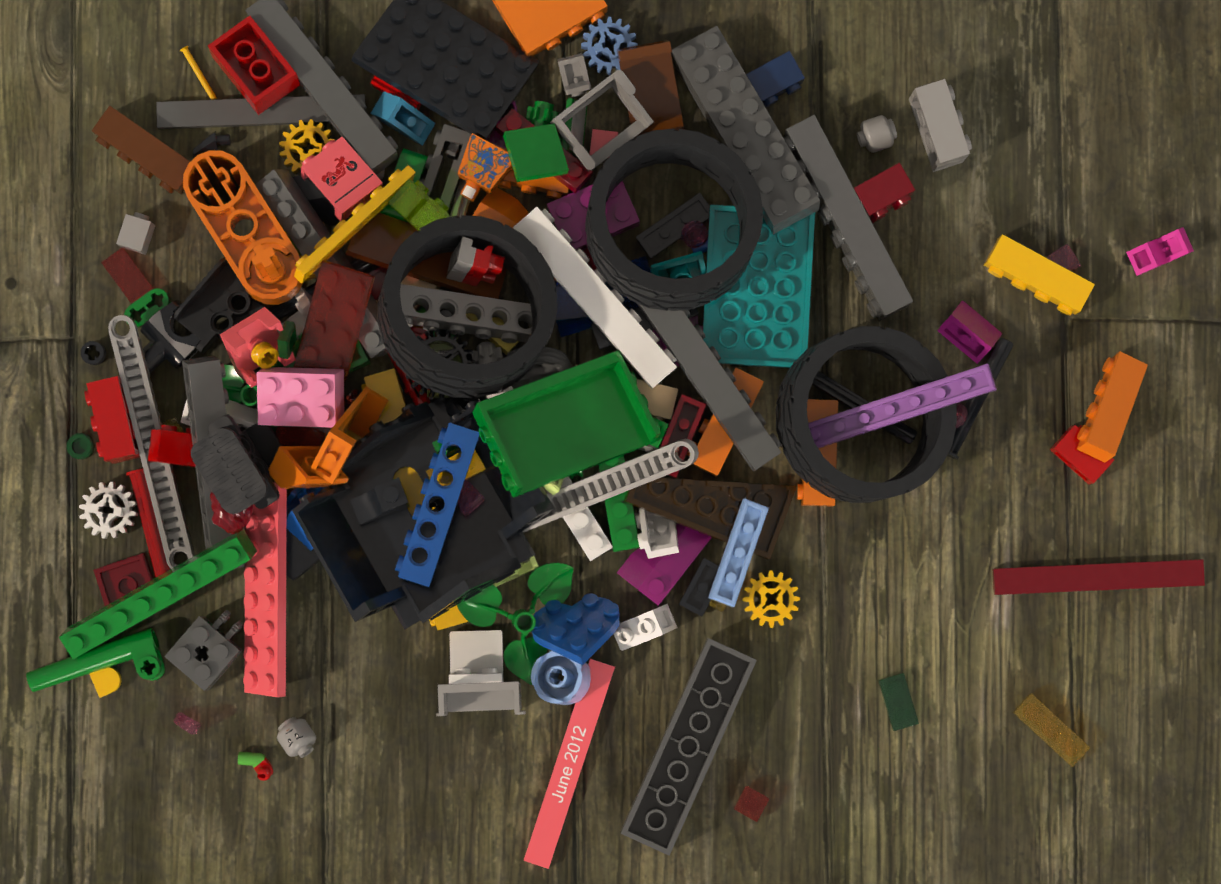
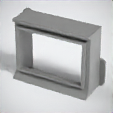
M616 70L550 122L551 124L555 123L559 134L588 170H593L610 157L617 148L633 139L654 122L633 95L636 89L621 70ZM612 88L637 121L590 156L565 125V122L608 89Z
M519 681L438 685L439 712L436 713V716H447L448 712L513 709L515 715L526 714V710H521V683Z

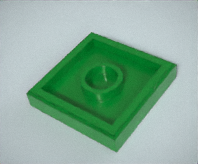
M555 123L504 131L503 138L517 182L568 173L569 168Z

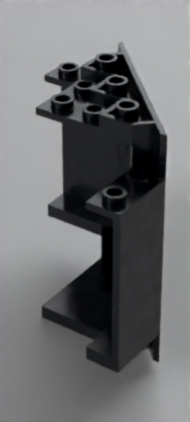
M445 397L444 400H439L438 398L429 404L425 402L416 405L413 402L402 408V414L395 420L385 424L379 421L368 428L370 432L362 439L356 441L342 468V471L349 478L348 482L324 487L317 495L311 492L300 498V504L292 510L355 622L390 607L394 610L404 630L419 621L422 623L427 622L429 619L432 621L462 601H467L494 583H498L514 574L515 570L522 567V562L536 555L523 531L555 508L543 487L513 498L510 490L507 491L504 488L499 467H495L490 458L491 451L487 443L481 440L480 436L475 451L486 470L464 481L430 587L398 578L399 572L395 571L399 556H405L408 546L403 545L408 529L413 531L416 520L412 519L408 509H403L360 526L350 499L372 490L375 486L393 480L395 473L404 467L414 469L423 483L425 478L430 479L426 471L430 469L429 465L433 453H437L432 443L438 440L442 427L447 428L448 424L452 423L479 432V426L472 413L476 404L480 402L479 399L471 401L465 406L466 411H461L452 417L445 409L447 402ZM459 449L456 453H454L451 456H448L447 458L454 456L455 454L461 452V450ZM440 497L432 498L441 501L445 506L443 499H441ZM437 508L432 510L434 512H439ZM424 523L420 528V532L424 537L429 538L436 533V527ZM417 548L413 551L412 559L414 562L423 563L427 560L428 554L423 548Z

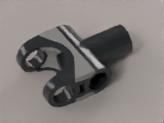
M175 300L162 308L140 329V332L150 341L143 348L150 374L165 359L175 369L183 366L182 360L190 359L198 351L196 346L201 341L193 333L185 337L178 336L174 330V313L182 304L179 300Z

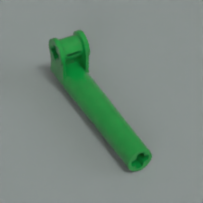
M149 628L93 648L75 659L68 657L26 673V678L31 691L36 692L133 659L138 675L143 679L154 681L164 675L165 664L156 633L153 628ZM149 663L156 665V668L152 669V673L146 672V669L150 667Z

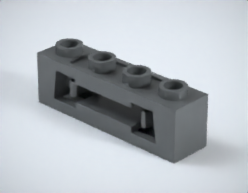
M444 124L442 130H437L433 142L434 145H437L434 155L429 154L425 164V169L428 170L426 178H421L416 193L420 194L417 204L412 203L409 210L408 218L411 219V224L423 227L437 219L449 216L461 179L458 176V170L471 136L467 131ZM448 145L447 157L454 159L440 199L442 207L437 218L436 214L440 208L439 203L429 201L427 212L424 210L428 199H432L445 161L443 155ZM462 148L458 160H456L458 150Z

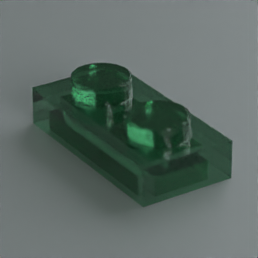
M904 673L878 680L892 730L897 731L919 724Z

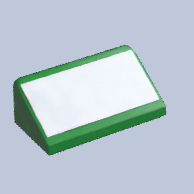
M568 98L566 109L570 107L573 103H575L577 100L573 98ZM587 106L565 122V125L582 146L584 145ZM563 139L562 147L571 155H575L573 150Z

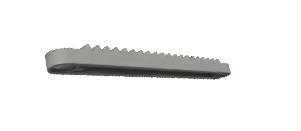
M118 315L109 323V335L166 561L172 569L177 566L174 562V554L176 552H184L187 554L188 559L195 556L191 536L188 531L176 476L173 472V464L148 461L151 429H161L162 422L137 325L130 316ZM121 320L126 321L130 326V331L125 336L119 335L115 329L116 324Z
M681 439L562 487L555 495L547 493L555 509L523 532L686 468L696 462L699 454L698 447L689 439ZM680 446H685L690 451V458L686 461L678 456L677 451Z

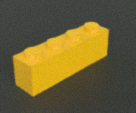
M1003 234L997 239L984 263V266L989 268L988 272L998 278L1004 276L1012 280L1011 284L1024 291L1027 288L1035 293V298L1045 303L1051 301L1058 305L1057 309L1066 315H1071L1072 313L1076 315L1082 310L1095 285Z

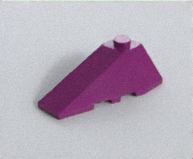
M677 523L676 531L679 553L648 559L645 549L639 548L629 556L617 574L658 606L712 537Z

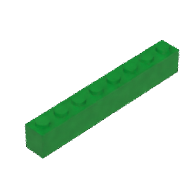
M243 529L241 532L230 535L67 627L59 636V639L72 659H75L248 562L255 555L257 549Z

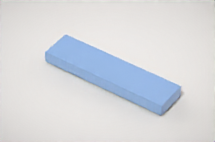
M748 499L742 500L714 579L709 599L735 607L769 507Z

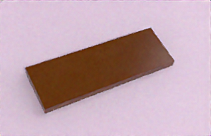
M378 213L350 239L345 255L388 269L389 263L392 261L391 259L401 243L415 231H421V227ZM452 251L437 254L423 260L407 274V276L457 293L498 299L507 269L503 266L501 273L497 274L493 284L480 281L477 286L447 279L446 276Z

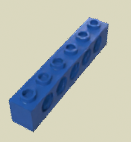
M449 423L447 428L442 427L437 441L442 446L439 454L433 453L429 468L434 470L431 479L425 478L421 494H424L425 497L422 505L417 504L412 519L416 520L413 531L408 529L403 544L408 546L405 556H399L395 571L399 572L398 578L430 587L480 436L479 432ZM451 446L458 447L462 453L461 457L454 461L446 456V450ZM441 472H449L453 476V481L450 485L442 486L438 483L437 477ZM434 497H440L445 503L444 508L439 512H434L429 508V501ZM424 523H432L436 527V533L432 537H424L420 532L421 526ZM417 548H423L428 554L427 560L423 563H416L412 559V553Z

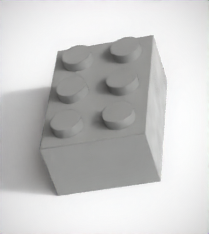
M945 79L915 88L909 97V102L933 172L963 163L970 154L969 150L972 149L970 138L967 134L964 135L961 127L964 124L962 114L959 109L955 110L953 100H955L954 90L951 85L947 86Z

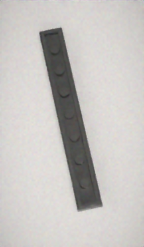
M365 94L358 95L366 105ZM310 96L283 97L260 115L255 112L246 99L156 102L158 129L299 124V120H302L304 124H308L310 119L314 121V124H319L320 122L330 123Z

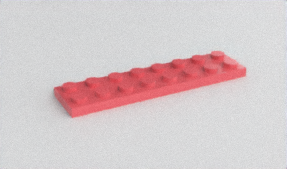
M273 482L279 491V499L263 509H259L253 504L252 516L245 527V532L257 549V552L251 560L245 563L244 571L245 649L243 682L245 693L285 697L287 489L280 488Z

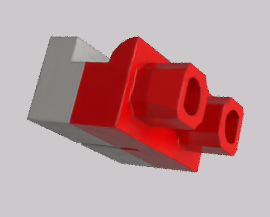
M462 237L451 254L446 278L477 286L480 281L493 284L497 274H500L502 271L505 257L492 254L493 246H487L484 251L473 248V240Z

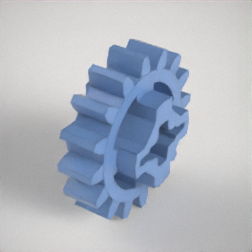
M608 17L607 23H603L601 19H598V26L595 27L590 24L589 30L591 33L583 34V38L587 42L581 43V49L588 50L583 53L584 59H591L588 63L590 68L594 65L598 66L597 73H601L603 68L607 69L608 75H611L612 69L620 70L617 49L625 48L626 45L627 47L638 45L635 42H631L636 38V34H628L630 25L621 26L622 19H618L616 24L612 23L611 17ZM609 30L617 31V32H619L620 34H619V35L613 34V33H611ZM597 34H599V42L594 44V46L592 47V42ZM605 37L611 45L614 44L613 54L608 47H605ZM600 57L606 58V59H608L610 62L602 61V60H600L599 58H600Z

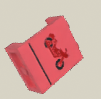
M340 137L336 141L331 140L322 148L323 151L318 155H311L303 161L301 177L303 180L309 177L335 207L334 215L336 218L342 221L350 217L352 211L360 203L365 205L371 200L370 195L377 187L383 186V182L343 137Z

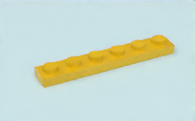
M409 165L402 171L397 169L389 177V183L384 188L379 186L370 195L371 200L365 205L360 203L352 211L351 214L353 216L347 222L343 219L333 229L334 234L328 239L323 237L315 245V251L310 256L305 254L296 262L294 277L301 284L409 186L416 172Z

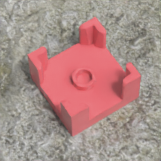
M265 307L220 334L236 373L251 388L257 385V374L253 370L259 367L251 358L253 348L261 342H268L278 351V330L280 332L284 330L281 321ZM293 351L288 359L278 357V361L283 366H287L296 360Z

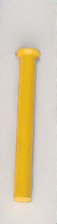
M189 46L183 47L180 51L185 55L209 98L216 100L217 97L190 53Z

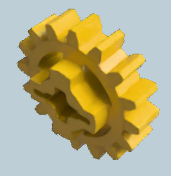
M312 119L309 120L308 125L299 120V127L296 128L292 124L289 125L292 130L290 134L283 132L286 141L279 142V145L285 148V150L280 152V156L282 158L287 157L284 162L286 167L293 164L291 171L294 174L299 169L301 170L302 163L306 158L311 155L316 156L323 151L322 148L325 145L316 142L315 134L320 135L325 144L335 140L328 139L332 134L329 129L323 132V123L320 122L315 127ZM304 133L298 140H294L299 134ZM308 143H310L314 149H309L306 154L302 147H307ZM291 151L300 155V163L294 160Z
M772 570L768 572V577H765L760 572L758 573L759 580L756 581L751 578L749 581L753 586L751 588H744L749 593L748 597L742 598V601L749 603V606L744 610L745 612L752 611L753 614L750 619L754 620L758 617L760 619V626H763L765 621H768L770 628L774 627V621L783 626V618L786 617L792 620L793 617L790 611H798V608L793 605L794 601L800 600V597L793 595V592L797 591L798 587L789 586L792 581L791 578L785 581L782 580V572L777 577H774ZM774 581L779 584L775 588L768 589L762 583ZM780 590L775 597L776 605L769 604L762 608L767 601L766 593L774 594ZM755 591L760 595V603L757 607H755L753 600ZM786 591L788 593L787 607L783 604L782 595ZM767 610H775L780 615L767 617L763 614Z

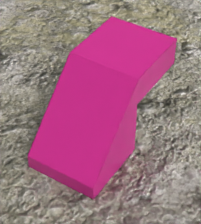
M1184 227L1126 253L1138 276L1194 250Z

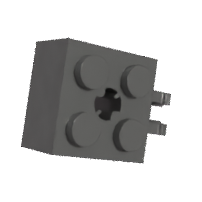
M228 610L224 611L214 624L206 617L199 616L164 656L204 691L212 688L243 651L242 648L232 641L233 637L244 625L241 621L236 622L226 635L220 630V627L230 618L231 613ZM207 647L209 649L207 651L209 658L201 659L199 650L200 648L204 649Z

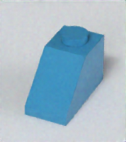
M384 91L371 112L372 115L388 127L422 146L436 124L402 98Z

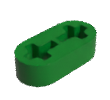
M152 289L128 306L124 315L133 318L132 312L134 310L141 312L146 309L147 311L140 316L141 322L134 320L137 328H142L154 314L171 303V298L162 289ZM154 295L164 296L161 307L158 305H154L151 308L148 307L154 303Z

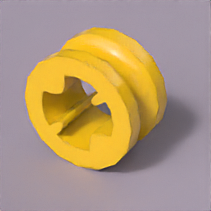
M268 342L257 344L251 353L252 360L262 369L274 366L279 357L278 351Z

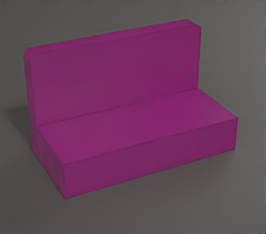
M964 301L959 303L952 314L937 330L977 364L992 349L1002 335L997 328Z

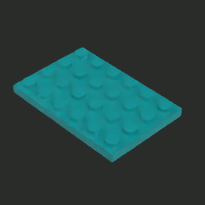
M710 205L706 273L722 265L738 247L740 224L734 206ZM815 213L774 235L763 218L760 238L743 275L732 289L718 299L710 300L711 303L704 305L703 332L706 337L703 340L709 348L713 346L721 357L718 361L720 364L790 368L808 349Z

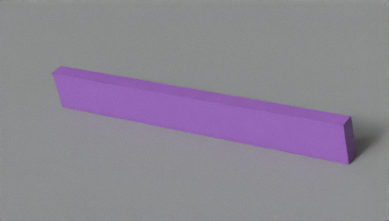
M985 364L810 422L808 425L814 443L819 449L995 391L997 388L990 366Z

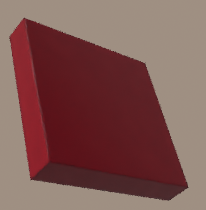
M145 553L93 570L105 606L153 580Z

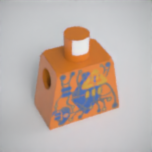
M472 133L458 170V176L467 181L460 195L474 202L480 189L492 194L512 169L508 152Z

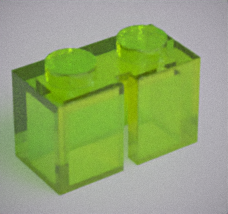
M408 179L388 201L389 205L419 231H421V227L437 219L450 217L449 213L446 212L449 207L439 198H436L435 201L427 195L429 189L419 180L414 183Z

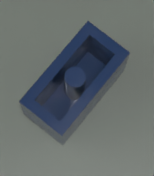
M790 51L746 74L765 108L779 101L778 96L786 92L788 95H791L802 88L801 84L805 79Z

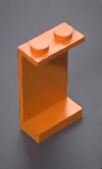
M365 387L329 431L310 471L333 484L357 441L347 435V431L350 430L363 438L370 432L368 428L378 422L389 400L370 388Z

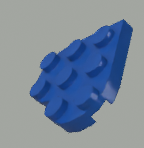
M592 593L584 595L582 600L573 606L561 604L558 600H551L546 603L545 607L533 615L536 624L531 632L534 641L539 645L583 665L620 626L619 607L609 599L597 597V595Z

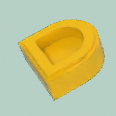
M108 667L89 674L99 698L115 692L121 685V675L115 668Z

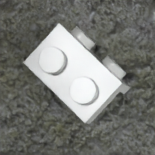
M639 508V513H635L637 527L642 531V533L637 534L640 549H645L648 559L679 553L676 523Z

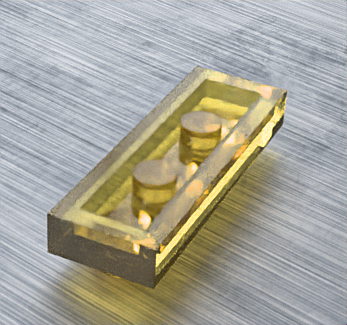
M1032 693L1012 712L1071 767L1090 749L1083 740Z

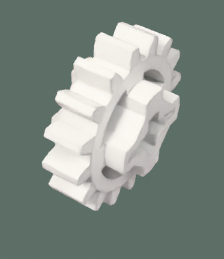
M100 482L99 490L90 487L89 489L92 494L90 496H82L87 501L86 505H79V508L85 510V513L79 516L80 519H87L88 521L84 528L89 529L93 527L92 535L97 536L101 532V536L104 539L108 538L109 533H111L113 538H118V531L123 534L128 533L125 526H134L135 523L130 520L131 516H138L137 512L132 511V507H135L137 503L129 500L133 493L127 492L124 494L125 486L120 485L116 489L115 482H110L108 488L105 483ZM103 494V499L97 504H93ZM117 495L123 500L125 508L121 507L117 502ZM110 506L114 508L113 513L107 514L103 512L104 507ZM92 513L98 516L100 525L95 522ZM119 517H124L118 525L114 526L115 520Z

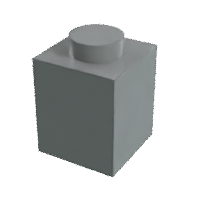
M137 212L134 213V216L126 214L116 244L121 248L146 255L155 229V225L149 221L150 217Z

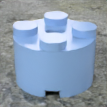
M550 651L538 658L533 665L531 672L532 685H534L538 696L546 702L560 705L577 703L585 696L590 687V666L586 662L581 665L556 652ZM559 674L564 676L563 681L558 679Z

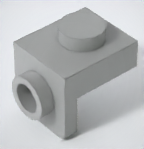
M582 53L557 59L566 95L581 96L587 93L586 90L592 89Z

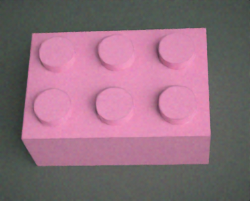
M271 367L258 371V425L332 428L345 413L344 369Z

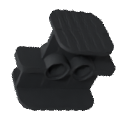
M224 257L214 265V268L208 272L207 276L202 279L201 283L196 286L195 290L179 306L178 310L174 313V318L201 340L196 349L204 354L217 338L221 339V333L259 311L264 306L245 290ZM237 298L246 299L247 303L244 309L235 310L233 308V303ZM223 317L228 318V328L218 330L216 328L217 321Z
M224 415L212 422L208 427L210 435L193 445L191 457L221 507L230 514H237L253 504L257 508L263 509L278 500L280 494L270 479L271 476L268 469L279 446L283 445L271 426L258 425L256 423L241 432L230 415Z

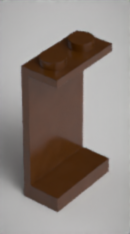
M669 40L617 49L620 70L624 72L634 85L636 91L633 95L654 121L637 136L654 130H686L683 125ZM628 110L630 125H632L637 120Z

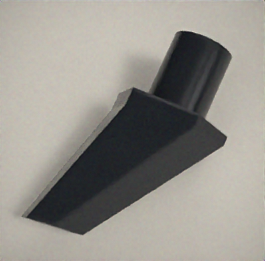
M214 131L193 148V158L209 150H218V146L231 145L230 134L217 135L216 131Z

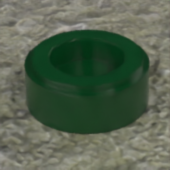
M83 433L72 435L67 442V451L75 459H87L93 454L95 449L93 439Z

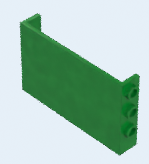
M619 350L478 402L472 412L479 426L480 438L484 443H487L491 451V461L495 467H499L503 486L507 491L510 490L513 498L650 445L661 434L660 425L657 419L652 417L648 409V401L640 393L636 377L632 371H629Z

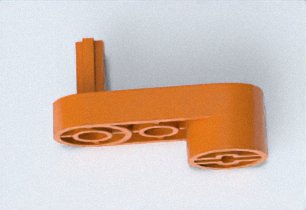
M209 150L197 155L189 162L183 174V188L188 200L243 287L255 300L264 304L279 305L291 300L302 287V284L294 277L296 271L295 264L300 259V256L243 165L233 155L224 151ZM226 170H230L236 183L238 184V186H240L238 191L233 180L231 179L229 173ZM214 172L231 201L223 204L206 177L208 173ZM198 186H200L203 194L212 206H207V203L197 189ZM249 219L254 222L253 230L248 235L239 236L234 233V228L239 221Z

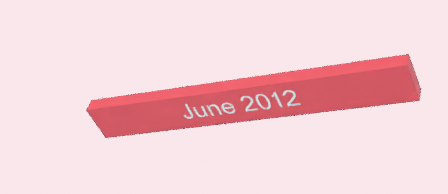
M590 659L588 663L591 674L590 687L585 696L575 703L524 857V861L549 869L615 666Z

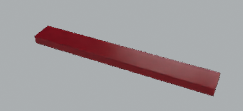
M1203 559L992 569L994 595L1205 586Z

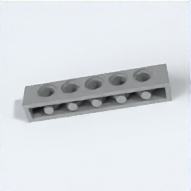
M401 284V306L409 327L413 325L421 326L428 331L448 329L453 335L457 333L459 335H464L465 333L474 334L480 339L500 338L506 343L527 342L531 336L533 319L530 304ZM414 306H423L426 312L418 313L415 311ZM440 310H449L452 316L444 317ZM466 314H475L478 321H470ZM498 317L502 319L504 325L495 324L492 318ZM524 321L530 328L523 329L519 326L518 322Z

